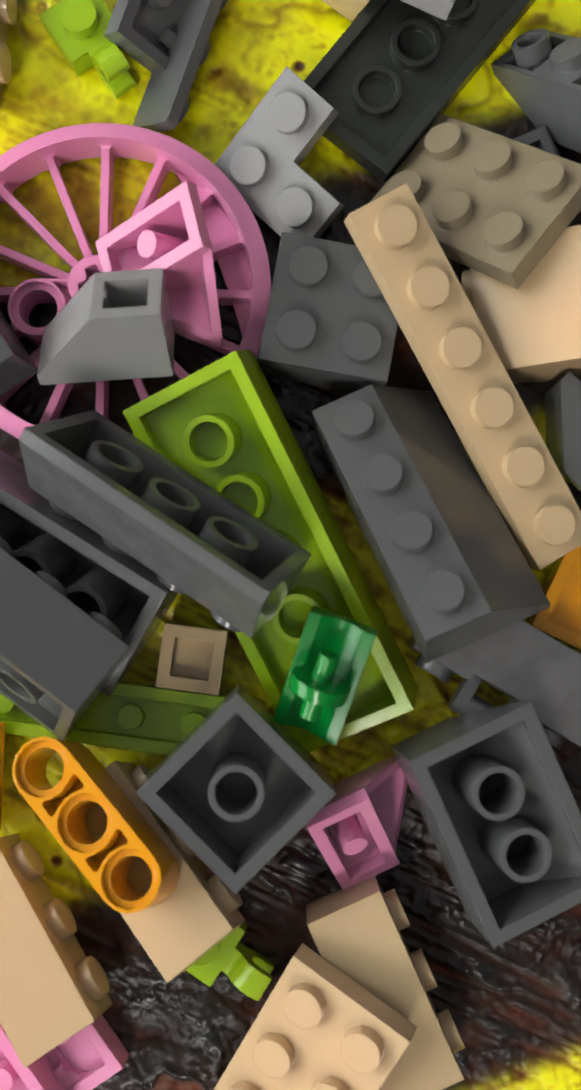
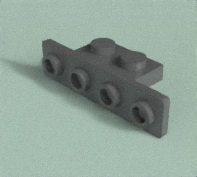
M228 0L116 1L104 36L152 73L133 126L162 132L173 130L181 122L190 105L188 95L197 70L203 64L210 51L209 37L217 15Z

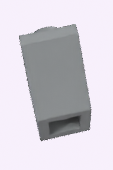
M163 268L94 273L43 331L37 371L40 385L173 376L175 328Z

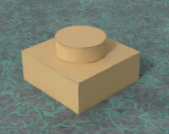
M164 623L155 687L219 696L222 688L229 631Z

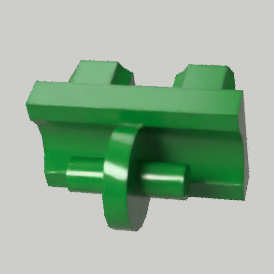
M313 606L304 626L273 721L281 725L305 729L317 735L325 742L336 746L378 629Z

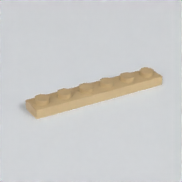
M405 183L349 213L344 220L345 226L530 568L540 570L581 546V511L409 185Z

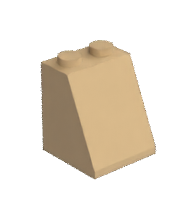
M581 224L565 229L518 290L472 268L462 272V288L513 384L558 381L569 371L577 379L581 377Z

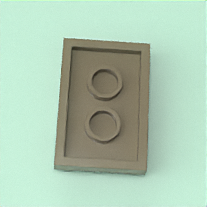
M441 114L371 200L372 202L407 183L446 257L518 290L580 212L581 164Z

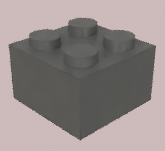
M282 232L258 356L259 366L264 376L349 393L358 391L371 384L386 386L398 322L357 246Z
M241 683L147 774L136 791V794L234 894L251 880L336 795L332 775L281 724L273 721L274 717Z

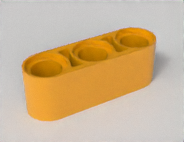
M46 736L33 738L23 744L16 753L12 765V777L18 791L104 902L115 911L128 914L159 905L170 898L177 888L180 876L178 861L170 848L91 751L80 742ZM58 752L64 761V773L59 783L53 787L46 777V766L52 755ZM96 803L103 807L107 814L108 822L106 831L100 840H96L90 835L86 824L88 812ZM136 857L146 861L152 871L153 880L151 888L146 895L137 893L129 882V867Z

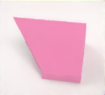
M185 181L95 241L102 272L163 268L174 327L224 347L212 247L196 184Z
M395 755L334 783L336 795L306 824L310 835L342 890H346L400 864L396 855V848L408 783Z

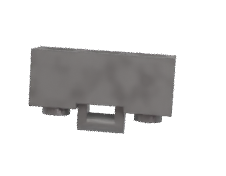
M523 620L426 663L413 634L410 637L407 646L420 653L414 663L415 665L446 683L449 682L454 673L463 678L448 704V708L459 715L496 707L474 694L481 681L510 697L507 704L523 700L531 701L550 745L560 750L566 739L581 747V654Z

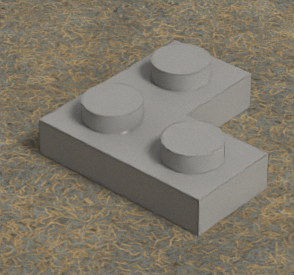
M287 66L215 165L235 185L250 209L277 234L281 236L282 232L320 238L344 208V205L306 172L300 164L339 113Z

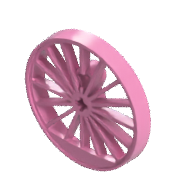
M88 123L51 130L18 144L0 156V204L6 203L71 269L70 274L0 245L1 260L43 277L26 280L17 287H0V303H8V314L12 322L10 326L19 339L26 337L30 342L39 346L30 355L37 368L43 331L46 326L41 328L31 326L29 323L31 310L39 303L57 304L58 314L94 273L102 272L99 255H93L60 172V166L65 163L101 157L99 239L113 230L114 160L116 158H129L155 164L131 217L156 201L169 172H174L180 184L185 181L196 184L212 247L213 262L217 261L227 289H217L218 303L223 306H233L241 331L242 341L240 345L223 339L224 347L176 327H174L175 334L225 355L236 350L252 349L256 359H258L271 292L268 254L258 223L247 202L230 179L210 160L193 148L170 136L138 126L117 123ZM45 171H50L84 258L77 261L12 195L14 190L33 177ZM174 360L173 374L179 380L189 376ZM37 372L0 396V428L17 439L20 438L25 427L33 426V424L16 416L6 407L5 403ZM132 379L140 400L148 398L149 393L143 379ZM96 381L95 411L107 419L109 417V381ZM74 383L56 384L39 424L59 419Z

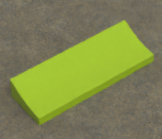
M252 349L236 350L123 410L122 412L137 439L312 554L274 617L253 638H250L243 632H235L275 712L309 612L313 606L378 629L339 740L413 711L419 687ZM282 725L308 752L330 744L305 729Z

